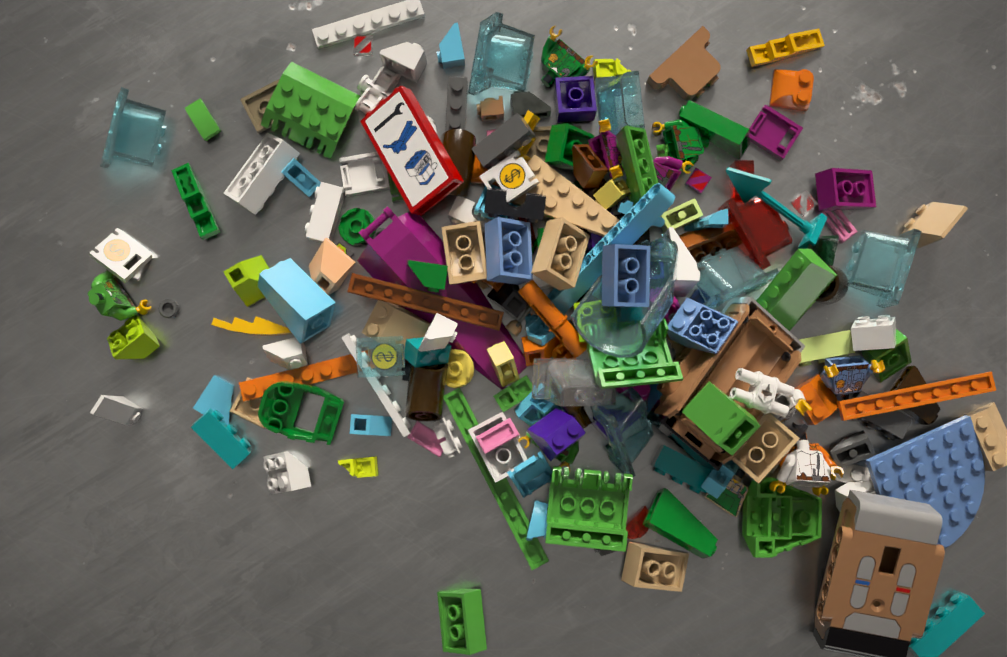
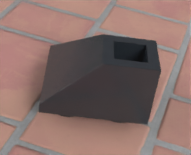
M504 283L498 292L492 289L487 295L490 300L515 320L528 306V303L517 292L520 288L516 284Z

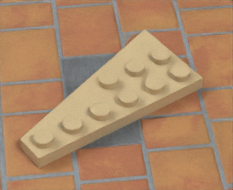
M534 155L527 162L536 176L530 182L534 179H538L540 182L527 193L546 195L544 216L552 219L563 217L573 225L602 237L620 221L538 156ZM526 193L513 201V205H522L525 201Z

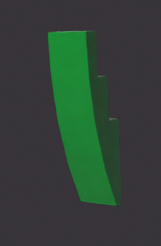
M186 163L171 170L181 198L187 206L200 238L205 240L220 233L214 215L191 165Z

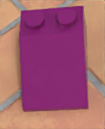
M830 168L815 173L819 211L876 207L872 170Z

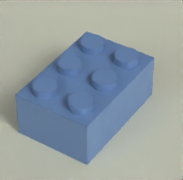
M501 217L485 223L487 281L521 285L533 280V274L531 273L533 266L530 223Z
M603 245L602 306L649 307L650 246Z

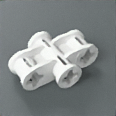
M385 64L379 69L373 80H370L368 75H364L357 89L365 92L358 99L355 110H360L365 114L372 111L379 105L381 100L386 99L398 84L401 75L390 71Z

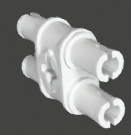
M743 368L737 369L735 378L749 383L750 387L748 392L735 387L732 388L729 395L731 399L744 403L749 409L760 410L764 414L773 413L781 417L787 416L789 407L774 400L776 394L791 398L794 394V387L781 383L776 377L766 376L760 371L751 372Z

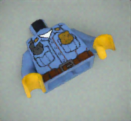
M861 355L825 359L824 370L820 374V378L827 388H830L834 394H837V400L842 401L849 399V393L860 392L865 382L873 373L885 371V365L883 360L878 363L876 360H871V364H869Z

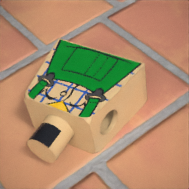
M738 468L718 498L707 492H703L701 496L730 515L737 517L748 491V487L741 483L746 473Z

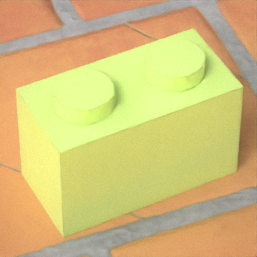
M694 198L672 208L660 216L665 220L663 227H661L664 234L669 227H673L676 231L699 220L703 216L696 199Z

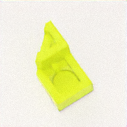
M618 58L615 61L613 59H594L593 63L598 61V65L593 67L594 80L622 78L632 75V71L622 66Z
M377 456L338 460V464L347 469L351 476H356L357 478L378 476Z

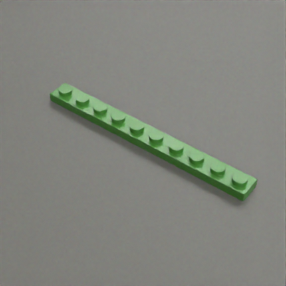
M460 387L444 395V400L531 569L534 570L549 562L537 537H534L531 541L526 540L530 522L507 478L505 477L495 483L468 430L478 425V422Z

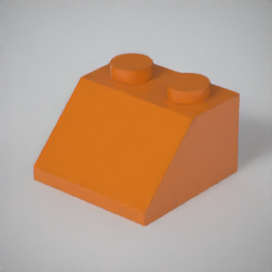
M820 372L794 388L802 391L806 402L812 408L811 411L807 410L804 416H802L807 425L818 424L832 415L838 408V400L831 389L827 388L821 380Z

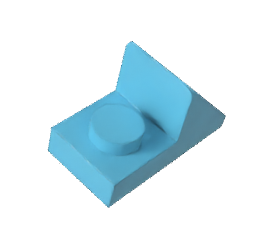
M295 158L281 171L290 182L308 197L321 184Z

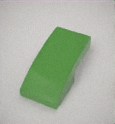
M201 98L185 107L186 112L205 141L221 132Z
M525 375L493 397L502 411L505 412L524 400L535 387L529 377Z

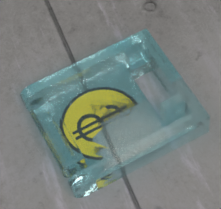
M403 336L356 338L357 378L405 375V371L397 372V368L405 367L404 344H396L395 342L403 340ZM361 348H368L369 367H362Z

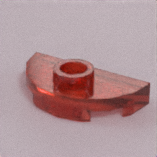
M642 506L626 524L628 539L641 538L649 530V528L642 525L649 511L646 506Z

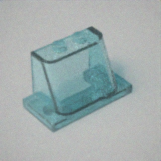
M495 12L481 21L468 94L476 95L491 87L513 91L526 90L527 79L530 76V62L533 58L532 49L535 35L503 24V14Z
M639 71L626 72L621 76L595 78L599 121L609 119L611 124L610 132L615 136L627 125L644 129Z
M122 87L116 97L100 167L108 169L112 159L152 167L155 156L160 154L162 144H159V139L165 133L166 126L163 125L166 111L127 99L129 89Z
M914 228L899 235V237L867 230L861 231L858 241L854 243L852 252H854L852 259L848 261L846 270H848L846 275L849 281L848 286L878 296V307L887 308L899 304L922 231Z
M739 247L730 250L724 248L716 252L715 256L711 254L704 256L697 263V269L700 271V280L696 285L705 301L703 305L714 309L736 296L744 293L747 295L761 289L777 276L779 270L776 268L766 273Z
M630 387L602 405L596 399L589 404L594 418L605 428L610 442L605 445L609 460L623 474H632L635 477L632 464L654 436L651 426L653 423L652 419L646 411L648 409L646 402L636 390Z

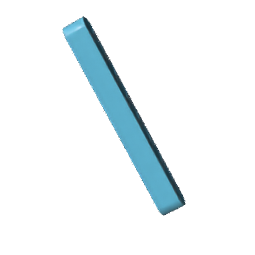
M660 183L652 186L583 258L575 288L560 291L554 288L547 295L563 315L602 276L603 245H633L673 204L675 200L673 193Z

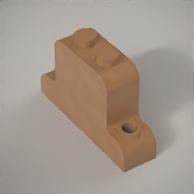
M702 26L650 74L646 82L653 89H663L669 84L687 101L695 97L698 99L706 91L704 88L708 84L712 86L719 79L717 74L721 69L720 63L706 50L710 44L709 31Z

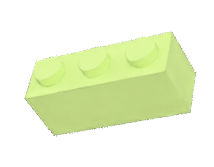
M850 330L799 339L805 345L801 352L800 367L812 365L811 361L813 360L823 363L825 359L830 357H848L849 354L855 353L853 351Z

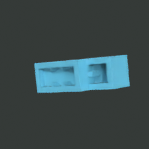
M733 460L725 464L717 462L702 483L701 488L708 494L718 498L739 466Z

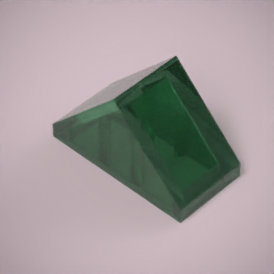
M819 236L816 245H811V249L827 265L833 266L839 236Z

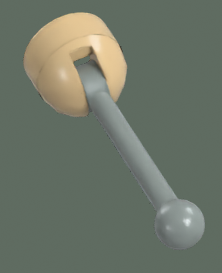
M529 306L519 320L510 321L505 328L515 336H518L522 330L521 322L532 308Z

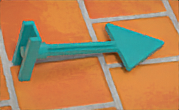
M727 167L726 173L743 203H747L757 196L799 227L798 229L804 233L798 246L799 249H807L809 243L812 246L816 245L828 218L821 213L810 222L804 221L763 191L771 184V179Z

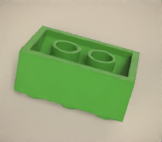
M467 588L437 592L443 652L472 655L487 650L481 589Z

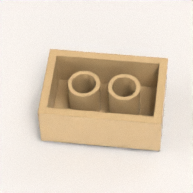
M563 217L547 221L531 273L559 291L575 288L590 235Z

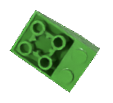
M710 381L682 410V413L732 456L760 427V424L752 414Z

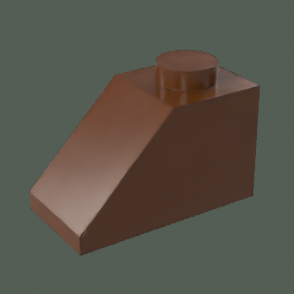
M588 144L573 145L572 155L575 178L583 188L599 187L608 169Z

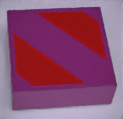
M695 168L685 185L701 194L712 177Z

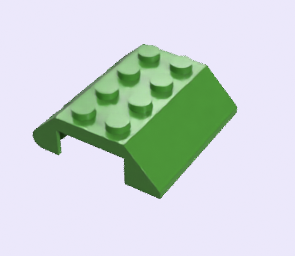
M291 62L283 72L270 98L260 125L268 129L272 120H274L271 131L275 132L279 127V122L282 121L286 123L282 130V136L286 137L291 128L288 139L304 146L307 137H309L306 145L309 149L313 146L314 139L317 138L321 140L317 153L321 154L326 145L323 156L331 159L341 134L361 96Z
M656 319L655 322L654 320H649L648 336H644L642 321H637L636 324L635 322L617 323V332L615 323H612L609 326L610 339L605 340L603 324L598 325L597 328L596 325L586 326L587 352L595 384L601 389L683 381L679 362L672 361L667 345L668 326L665 319Z
M553 466L549 488L545 543L626 552L628 535L626 522L629 491H632L633 475L623 474L621 482V473H616L614 484L608 483L609 472L604 471L601 480V471L584 469L583 477H581V469L577 468L575 479H568V467H564L563 475H561V467Z

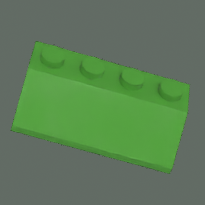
M627 125L620 130L616 137L617 148L622 157L621 165L627 177L626 185L631 194L630 201L633 202L634 206L652 186L658 183L646 130Z
M798 249L756 301L790 332L836 278L837 274L812 249Z

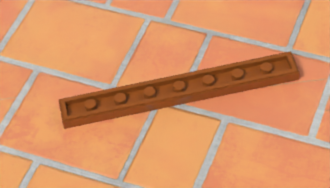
M355 273L351 274L347 290L348 293L435 315L438 313L447 318L498 331L500 330L504 315L503 311Z

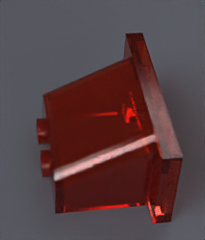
M758 197L740 206L736 204L734 198H731L718 208L719 211L728 209V224H733L750 254L745 259L754 275L771 266L767 259L768 256L789 246L793 242L788 231L789 227L784 220L782 221L779 212Z

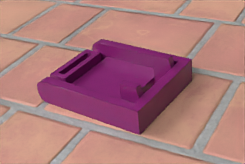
M764 105L762 111L759 112L749 128L751 133L750 142L782 161L803 127L768 105ZM787 132L792 138L787 146L784 147L781 144L779 145Z

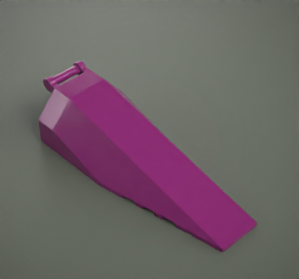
M387 206L383 210L384 212L367 228L361 229L358 232L368 245L357 261L372 278L493 309L476 282L474 284L472 282L450 285L448 270L445 290L439 289V292L427 291L428 287H424L406 264L407 260L446 266L447 263L443 240L420 215L411 214L409 211L397 217ZM390 218L393 222L372 239L369 235ZM403 307L430 324L435 317V314ZM448 318L458 323L455 329L457 335L452 343L448 342L451 345V350H463L469 354L473 361L474 369L501 390L506 386L502 387L490 361L487 352L488 348L505 341L514 357L518 375L528 367L526 366L524 354L507 328H505L503 322H501L500 330L498 331Z

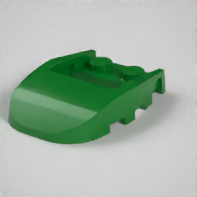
M280 381L272 384L265 390L259 406L258 417L266 429L276 434L281 433L287 436L288 439L306 440V442L315 443V440L327 442L326 445H331L344 400L316 386ZM304 391L324 397L314 432L293 426Z

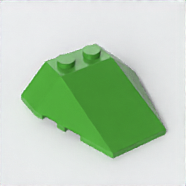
M766 477L760 484L753 479L743 501L742 535L752 556L755 558H772L777 556L778 553L790 551L793 547L821 538L822 498L790 485H786L784 493L780 494L777 492L779 486L776 487L775 492L769 488L770 483L778 481V479Z

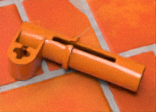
M534 280L527 282L517 291L549 328L548 332H553L559 339L560 343L552 351V357L556 362L563 365L567 364L587 350V342H579L578 332L567 320L568 316L566 314L563 315Z

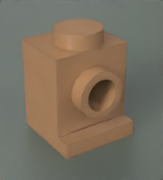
M499 96V100L486 98L484 101H480V104H477V115H481L482 121L504 120L503 96Z

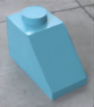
M458 23L453 24L439 44L440 51L437 52L438 63L443 64V69L465 65Z

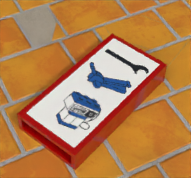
M404 86L395 88L386 99L381 100L378 106L366 113L365 117L360 120L411 214L422 216L464 182L411 89Z

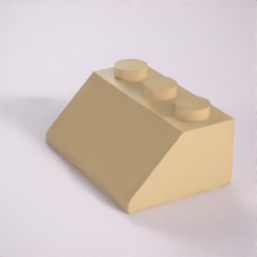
M995 402L964 414L971 416L982 452L985 471H995L1007 466V429Z

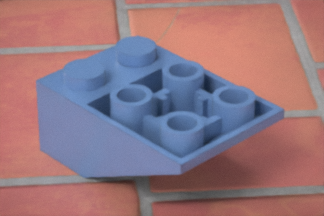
M687 297L667 325V333L671 340L685 347L717 354L738 324V321Z

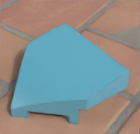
M531 313L527 314L525 317V327L529 340L543 346L555 337L553 332H548L549 328L538 315L535 316L533 314L531 316Z

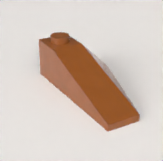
M740 222L729 224L724 228L695 230L678 236L696 261L697 269L702 273L705 270L704 267L709 263L717 262L719 260L718 257L724 252L732 251L748 239V223Z

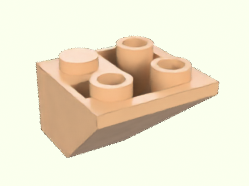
M325 238L309 264L311 279L327 295H330L340 288L356 262L328 238Z

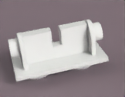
M444 417L442 418L443 423H440L439 420L432 423L434 426L432 429L438 440L443 437L446 438V441L441 442L440 445L444 455L451 458L455 456L454 451L457 450L458 453H461L460 448H462L459 438H454L451 432L454 430L450 419L446 421Z

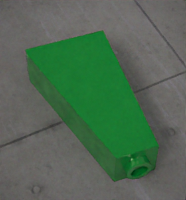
M690 100L686 106L683 105L679 111L680 120L690 124L691 127H697L701 137H707L709 142L739 160L742 158L750 145L749 128Z
M663 488L657 491L642 525L702 559L713 556L717 549L716 543L718 539L668 489Z

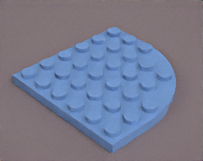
M964 415L865 460L876 494L926 503L942 516V528L937 544L943 545L944 549L962 536L979 509L984 492L985 467L971 416Z

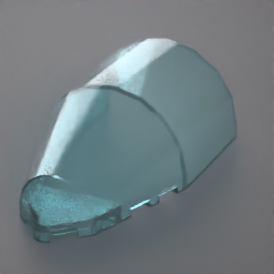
M661 234L662 238L652 242L646 240L639 244L650 246L649 307L602 306L601 275L571 314V320L578 333L591 346L605 354L618 358L634 357L643 352L668 313L674 299L679 250L676 242L672 241L668 234Z

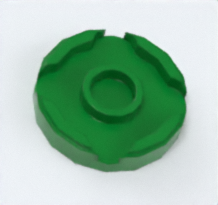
M353 208L348 210L340 219L341 222L338 227L340 236L345 242L353 246L364 245L367 242L358 232L361 229L367 228L375 218L365 209ZM376 230L369 235L371 238H373Z

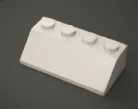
M267 133L227 187L224 194L256 215L263 208L267 198L274 193L277 184L285 178L281 171L293 158L297 160L300 153L284 140Z

